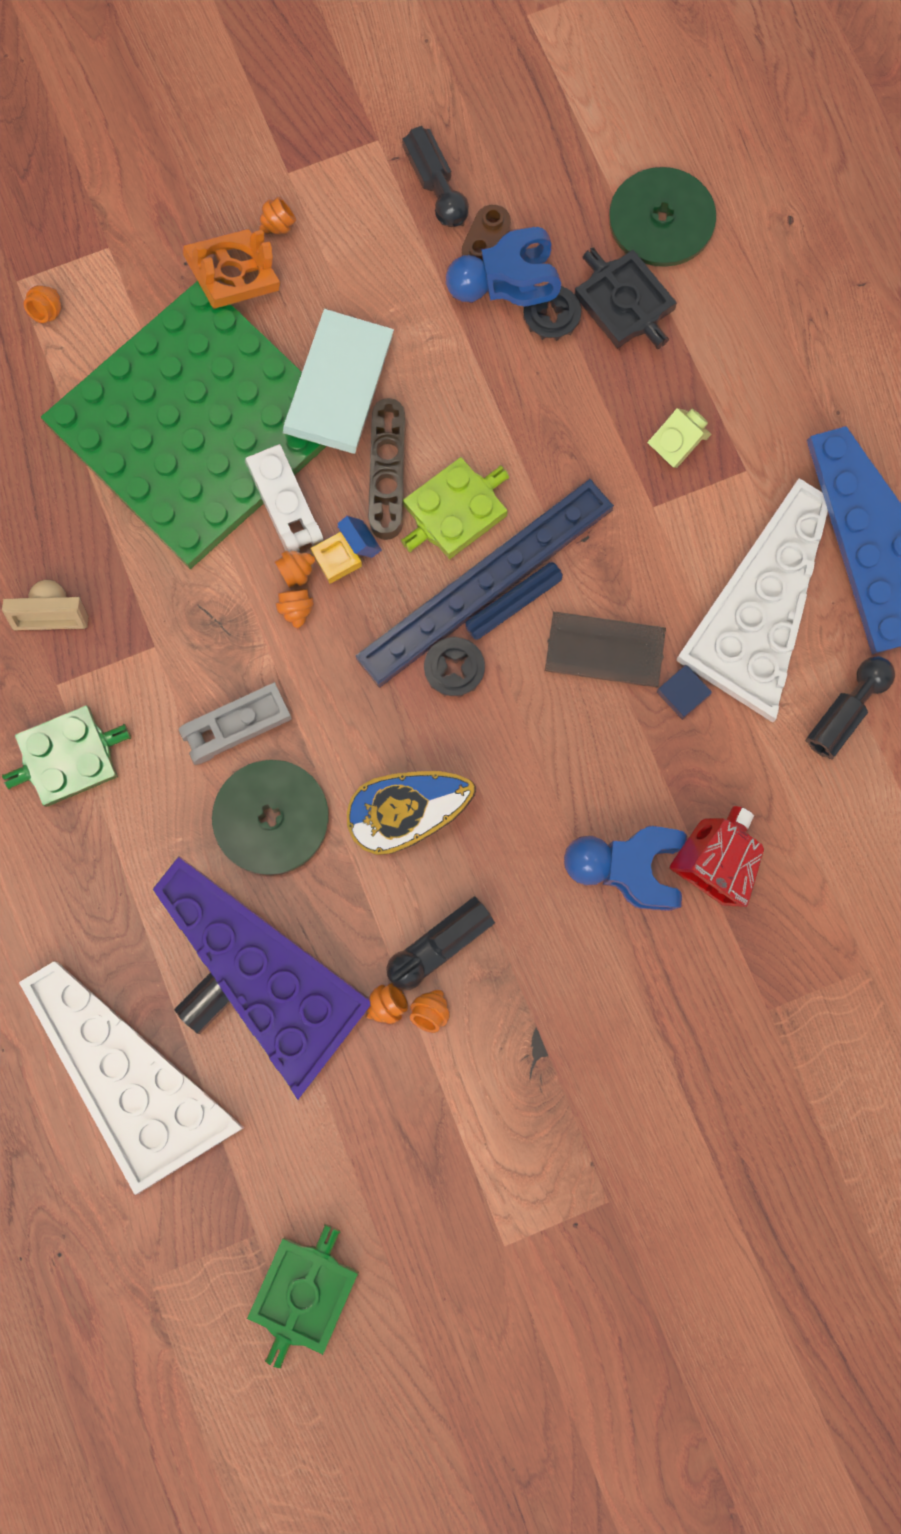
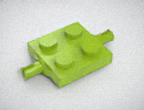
M462 457L458 458L403 499L404 507L413 516L418 527L401 539L403 546L407 547V551L411 553L412 550L428 540L438 546L450 560L507 517V509L497 499L493 489L509 479L507 471L500 465L483 478L475 473Z

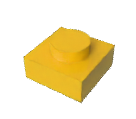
M341 532L310 548L329 584L362 567L359 556L353 552Z

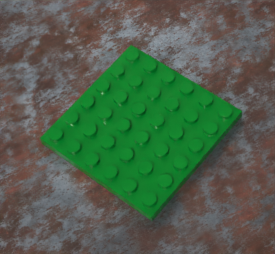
M198 281L41 416V419L51 431L190 570L264 504L245 463L247 457L280 444L295 476L327 447L326 445L283 433L284 423L302 372L231 304L213 309Z

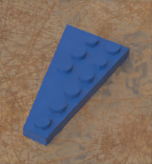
M847 426L812 435L806 441L871 653L874 655L901 647V503Z

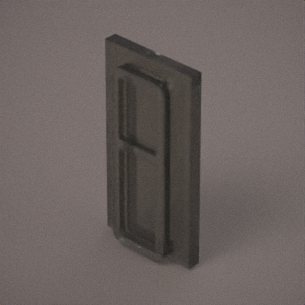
M553 611L550 637L547 639L548 650L545 671L658 688L661 664L664 659L663 649L666 628Z

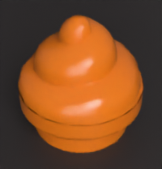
M277 197L275 200L269 199L263 204L259 230H263L266 234L273 233L277 235L281 233L286 234L292 230L291 225L296 222V217L281 197Z
M37 285L26 293V299L23 303L24 308L33 320L38 323H46L58 317L61 310V302L56 289Z
M295 550L281 553L282 558L276 560L275 564L288 587L290 588L296 584L299 587L304 585L308 580L307 576L312 572V564L315 562V557L308 553L300 554Z
M308 589L278 593L279 602L275 603L277 612L283 615L284 619L292 623L295 628H300L305 623L306 617L311 613L312 606L314 605L313 598H309Z
M393 983L387 986L379 985L370 994V1007L367 1009L366 1017L370 1020L387 1024L398 1022L402 1019L403 1013L408 1010L404 994Z
M442 990L424 993L415 998L410 1006L412 1011L410 1015L411 1022L427 1032H438L440 1027L445 1026L450 1018V1011L447 1008V1001Z

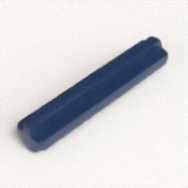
M549 562L467 620L465 623L467 632L473 639L479 640L558 584L563 576L561 570L554 562Z

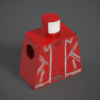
M733 806L727 819L705 818L701 820L672 861L669 869L721 905L747 907L764 852L763 845L747 834L754 815L742 807Z

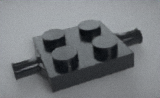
M594 247L590 248V252L587 250L582 258L594 273L590 279L575 288V295L585 310L617 349L634 337L646 334L656 349L664 346L669 341V338L659 328L657 323L675 310L677 302L634 250L620 259L605 262Z

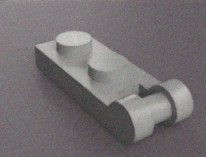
M274 682L182 725L178 730L183 741H188L191 751L189 755L193 763L198 765L211 760L221 752L292 720ZM211 729L215 739L205 743L202 734Z

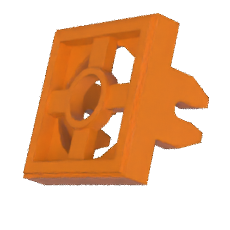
M249 229L183 246V256L213 309L279 291L280 281L272 269V247L269 241L264 243L263 230L251 233ZM227 250H241L249 254L252 259L241 262L230 258ZM212 254H215L216 258L219 261L217 268L215 269L213 265V259L211 257H208ZM225 266H234L241 271V274L237 277H228L221 272V269ZM259 270L258 276L253 282L249 284L244 282L246 273ZM217 281H221V282H223V283H225V284H228V285H223V284H221V283H219V282H217Z

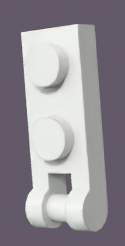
M276 445L247 457L245 463L285 551L295 550L300 552L299 547L309 543L314 546L323 542L319 526L311 514L281 445ZM300 520L304 529L293 534L288 525Z

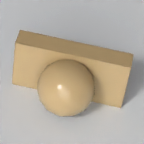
M53 580L38 581L31 587L28 598L3 599L2 612L13 630L85 629L88 627V614L80 597H66L63 587Z

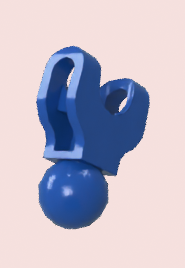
M540 227L510 231L494 247L481 250L483 260L470 255H463L455 259L447 268L445 281L452 297L461 302L473 303L482 298L488 291L490 301L505 299L513 304L524 307L551 301L557 297L561 289V280L555 267L550 264H542L549 258L552 244L549 234ZM534 243H538V244H539V245H538L537 247H535V248H528V249H526V248H527L529 245H531V244H534ZM542 282H549L548 284H546V285H544V286H536V285H535V284H539V283H542Z
M648 826L630 837L626 842L612 841L608 845L600 838L581 836L573 840L566 848L564 855L565 869L569 876L577 883L597 885L603 881V885L616 887L635 908L672 911L682 907V893L677 888L660 884L652 874L651 863L656 854H674L679 852L687 841V835L684 831Z

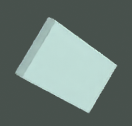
M324 309L284 423L283 433L355 454L392 341L394 329Z

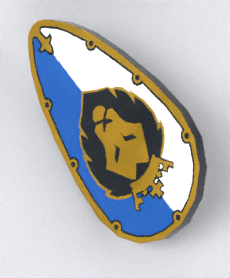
M441 771L397 773L374 778L361 785L351 797L347 809V827L353 841L363 850L376 855L394 854L417 844L454 821L475 797L476 786L470 779Z

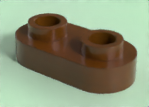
M487 205L478 211L462 245V256H476L483 260L482 252L478 253L474 250L476 248L488 249L494 247L504 235L510 232L511 218L505 208L499 205ZM496 219L498 221L495 223H491L488 220Z

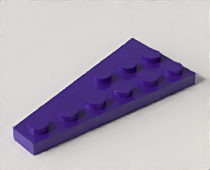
M178 856L154 886L153 891L179 929L183 931L201 961L214 976L219 987L252 1035L256 1037L269 1056L270 1061L277 1071L280 1072L298 1100L370 1007L369 998L182 857Z

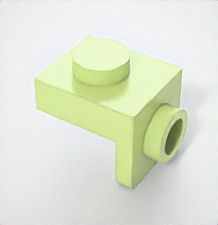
M677 408L647 443L672 467L677 468L701 440H707L712 434L705 428L708 424L707 420L696 410L691 409L687 412Z

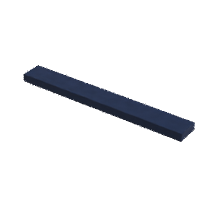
M591 479L587 480L355 656L356 660L380 688L429 651L434 644L446 638L466 623L467 620L479 613L613 511L614 505Z

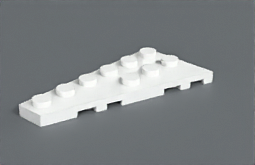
M800 478L676 660L684 666L687 665L693 672L771 722H774L777 718L778 705L782 689L785 686L787 669L807 597L806 592L813 573L814 560L828 512L823 493Z
M52 962L19 982L135 1195L244 1128L58 962Z

